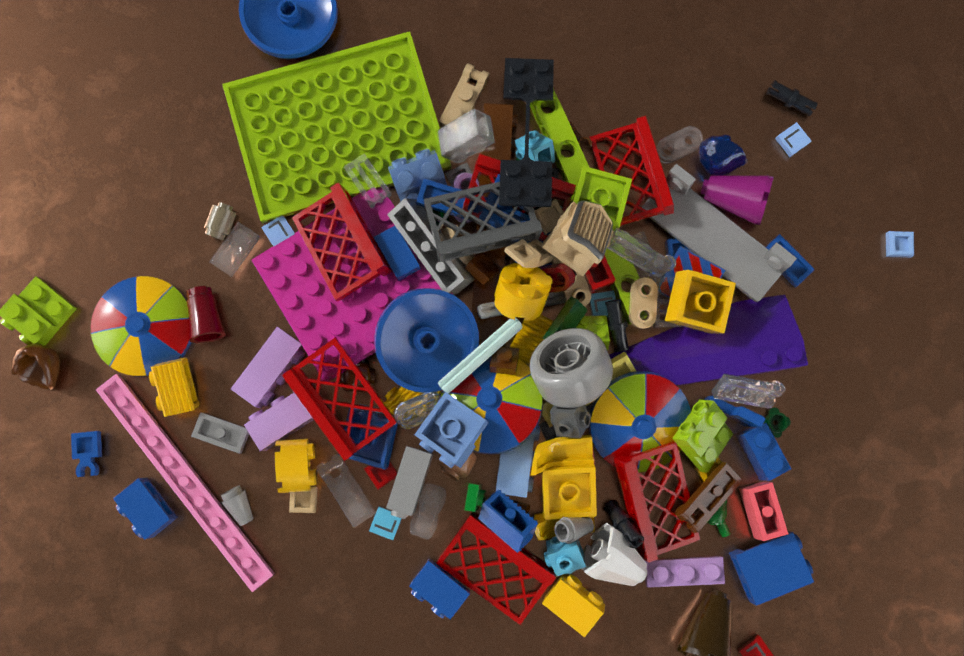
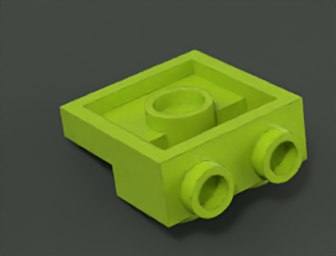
M582 166L573 201L577 204L580 201H588L602 205L613 222L612 230L617 232L620 228L632 179Z
M35 276L19 295L13 294L0 309V316L2 317L0 323L11 331L14 329L21 333L19 339L25 344L36 343L45 346L77 308L45 281Z
M701 399L693 406L691 413L679 426L672 439L700 472L708 473L734 433L726 425L727 416L714 401Z

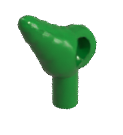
M727 500L707 522L710 525L717 526L721 537H727L731 534L725 521L727 517Z

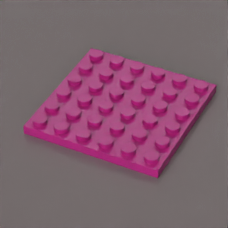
M382 187L370 189L352 198L373 237L395 226L387 215L395 206ZM335 209L331 210L326 215L333 216ZM322 218L318 231L328 233L332 220ZM338 221L334 234L344 236L347 228L346 223ZM314 222L305 226V228L312 229ZM299 231L252 259L253 264L308 356L336 337L355 364L375 353L374 335L377 322L384 309L395 298L405 292L418 288L442 290L408 243L407 245L421 268L420 270L400 281L397 280L394 272L389 273L385 277L380 275L339 302L334 299ZM316 235L315 248L323 250L327 237ZM332 238L329 251L339 253L343 240ZM348 242L345 255L355 257L358 250L357 243ZM327 255L326 269L334 271L338 257ZM343 259L340 272L350 274L354 261ZM360 262L356 276L364 277L372 272L369 265ZM338 276L336 283L338 292L347 287L349 278ZM334 345L326 350L324 362L339 364L340 353ZM321 355L314 360L320 361ZM343 359V365H348ZM313 364L316 370L319 372V365ZM323 366L322 380L330 381L337 377L338 368ZM342 368L341 374L345 372L347 369Z

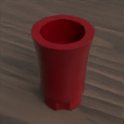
M196 286L186 291L188 298L186 302L190 325L189 341L192 343H206L225 337L226 334L220 321L212 288Z

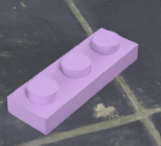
M721 556L658 559L649 563L644 560L647 563L646 587L725 584L723 557Z

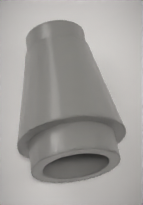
M240 485L221 495L223 499L221 503L238 522L239 526L245 525L254 519L246 491L242 490Z
M563 517L555 524L554 531L560 542L571 544L591 533L594 529V524L589 517Z

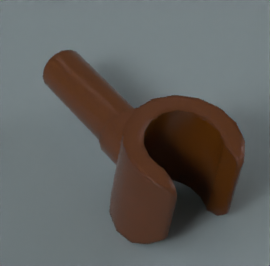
M569 122L579 145L580 142H585L590 149L592 147L590 138L582 137L573 123Z

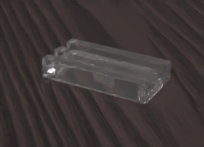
M365 154L344 166L345 171L371 209L375 207L376 203L383 202L384 198L392 196L390 190ZM364 162L383 192L379 194L359 165L360 163ZM352 168H356L375 197L370 198L351 170Z

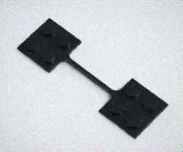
M505 58L503 99L522 100L526 104L525 155L521 160H501L499 206L551 207L552 162L533 161L529 158L530 104L533 101H553L554 60Z

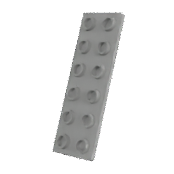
M675 164L666 177L674 203V213L666 216L662 213L649 218L693 253L726 270L723 274L724 278L735 282V286L754 302H759L781 274L797 258L777 242L769 250L694 192L691 187L696 179L679 165ZM649 198L641 208L650 210L657 208L655 200Z

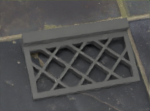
M500 182L424 199L439 262L510 246L522 239L526 242L539 239L542 232L540 220L537 221L533 207L515 206L510 215H507L497 209L499 198L494 206L481 200L483 194L487 192H492L499 196ZM466 197L474 202L469 212L456 206L460 198ZM442 203L449 207L444 217L441 218L433 213L431 205ZM477 204L490 211L485 221L472 215ZM518 207L528 212L529 221L520 222L513 218ZM452 210L465 216L459 227L447 221ZM493 213L506 220L503 227L495 228L488 224ZM468 219L481 226L477 233L470 234L463 230ZM443 225L456 231L452 239L440 240L438 232Z

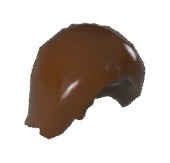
M34 343L18 349L13 357L11 371L12 375H17L25 383L53 390L60 371L61 362L55 350Z

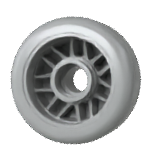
M572 328L550 335L537 346L531 356L530 373L538 391L548 403L560 408H575L594 401L605 392L612 380L613 365L605 344L598 335L586 329Z

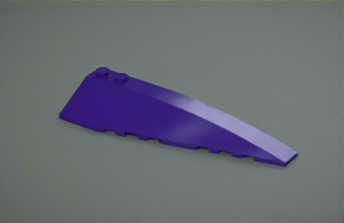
M786 295L764 297L759 302H754L751 299L732 303L725 333L711 334L679 325L633 344L629 350L609 354L610 358L613 359L625 352L636 371L660 374L671 380L676 386L808 366L804 341Z

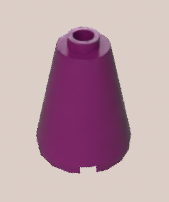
M710 176L709 180L704 179L701 194L705 195L704 200L753 224L760 225L774 177Z

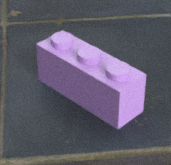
M276 327L232 386L231 390L254 407L261 408L263 405L267 406L275 396L273 391L276 387L286 382L282 375L290 370L293 364L297 365L303 359L305 352H303L302 344L279 327Z
M295 393L286 398L281 396L270 403L271 408L265 412L259 410L248 417L250 421L244 424L260 451H267L275 445L276 441L284 440L314 420Z

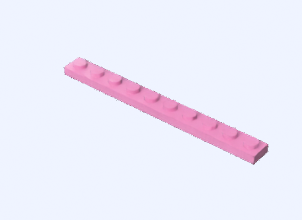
M115 374L96 389L98 394L248 588L253 592L275 574L122 376Z

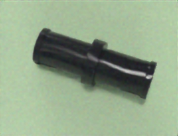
M776 80L771 83L773 88L769 87L766 93L784 102V106L788 108L793 107L807 116H811L813 113L812 109L815 110L818 102L799 94L800 91L796 88L792 90Z
M621 299L605 302L609 318L608 330L611 331L614 352L630 349L626 333L628 324L627 321H624Z
M617 500L607 502L604 511L614 523L613 527L623 534L630 548L639 547L642 541H644V537L635 527L633 518L624 512Z

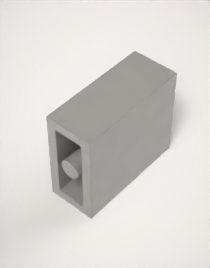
M406 446L386 506L387 509L392 510L391 515L406 519L408 515L412 516L415 513L434 454Z

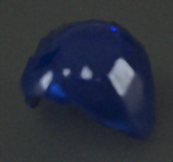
M729 135L711 136L700 143L698 157L703 168L710 175L722 176L748 163L747 155L742 147L732 142Z

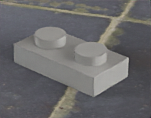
M200 412L191 437L242 454L249 432L243 426Z

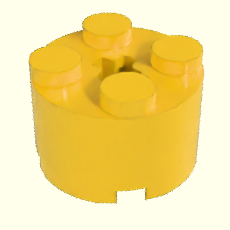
M518 263L507 265L502 269L494 295L495 307L501 314L513 320L516 317L524 318V321H532L538 318L546 304L552 278L538 267L524 268Z
M308 438L276 441L275 446H280V452H275L276 482H282V488H277L278 493L311 491V486L317 484L316 469L311 470L310 459H315V445L309 443Z

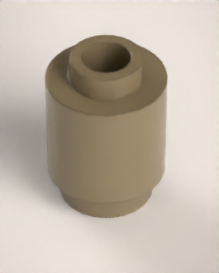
M221 202L217 206L212 205L204 226L206 228L205 234L224 241L225 237L229 236L236 217V213L232 212L233 207Z

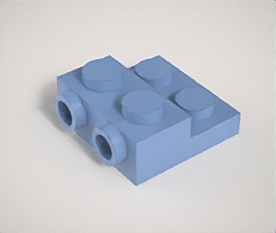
M424 149L415 153L416 157L406 160V157L391 162L392 166L388 167L400 202L405 198L417 200L423 179L447 185L435 150L430 152V149Z
M445 392L417 430L415 436L422 440L419 445L432 454L436 450L440 453L441 457L439 460L450 468L454 464L461 468L475 449V441L489 422Z

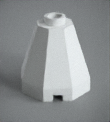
M606 523L591 536V539L594 540L592 546L587 544L583 549L586 567L581 569L587 575L594 579L635 586L645 580L647 576V563L635 548L629 547L619 530Z

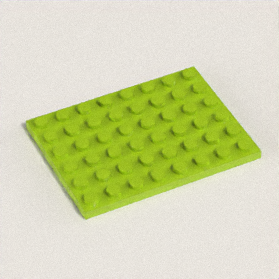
M410 31L222 84L259 218L262 223L273 221L278 217H287L300 213L331 193L330 187L338 182L348 190L352 198L370 189L381 187L384 189L394 186L388 167L392 166L391 162L406 157V160L416 157L415 153L424 149H430V152L435 150L443 171L452 169Z

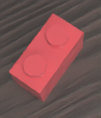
M759 482L739 488L755 539L766 541L788 534L773 482Z

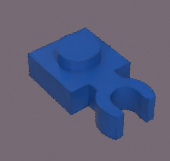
M101 431L71 433L72 459H80V463L76 467L77 477H85V468L87 466L91 469V476L98 475L99 466L95 462V457H102Z

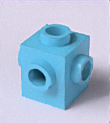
M535 130L529 132V158L533 161H549L554 163L553 140ZM525 135L515 140L516 158L520 160L525 155Z
M556 536L546 541L547 552H544L545 562L548 568L553 567L556 577L563 574H571L578 569L586 567L585 555L579 539L571 544L560 542Z

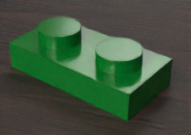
M469 483L464 510L476 512L479 510V507H482L486 498V490H482L483 484Z

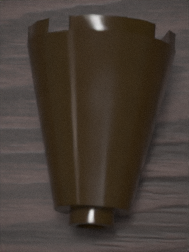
M718 590L705 593L677 646L676 651L684 656H689L690 654L692 656H731L732 601L727 599L726 593Z

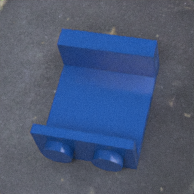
M788 531L787 535L777 537L745 551L736 549L729 552L750 603L757 606L814 583L811 575L813 574L812 566L807 559H804L801 549H803L802 542L793 532Z

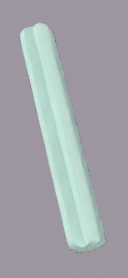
M517 318L515 320L509 319L438 382L440 388L444 392L450 393L523 327L521 322Z

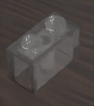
M476 109L469 111L438 130L441 156L455 163L464 162L468 157L484 151L486 147L495 143L491 116Z

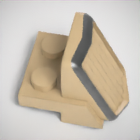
M573 201L557 220L558 224L544 240L542 248L578 274L584 276L594 263L599 264L604 258L606 248L609 246L614 232L612 230L613 222L602 205L588 201H580L577 204Z

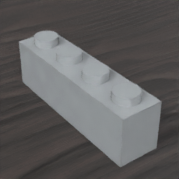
M405 198L387 214L440 288L450 294L460 293L475 278L465 269L466 265L459 258L439 262L426 210L424 207L416 205V199ZM440 230V231L438 232V233H439V236H440V240H441V241L447 240V238L444 236V234H443V233L441 232V230Z

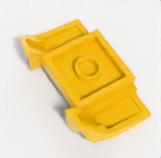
M582 435L581 438L558 437L538 444L534 453L531 475H537L542 472L543 513L534 514V520L538 522L535 530L538 541L555 537V524L563 517H589L594 524V529L591 533H595L594 517L597 516L596 468L593 458L592 435Z

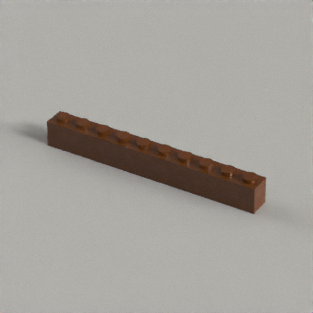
M484 103L482 155L497 160H510L511 152L516 151V137H512V129H517L518 114H513V105ZM480 174L479 186L492 184L487 176ZM490 192L483 194V196L488 198ZM477 224L476 233L479 231L481 227L479 224ZM506 247L482 252L500 270L485 285L476 279L473 282L472 314L478 327L479 345L502 326V321L507 322V317L504 315L480 319L477 312V307L481 304L495 301L494 295L500 273L504 267L510 264V257H505L504 250Z

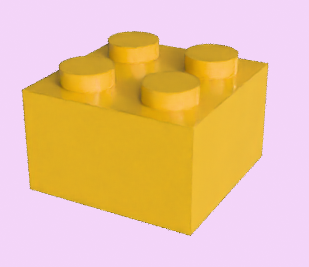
M692 270L676 272L665 321L711 334L725 333L736 283Z

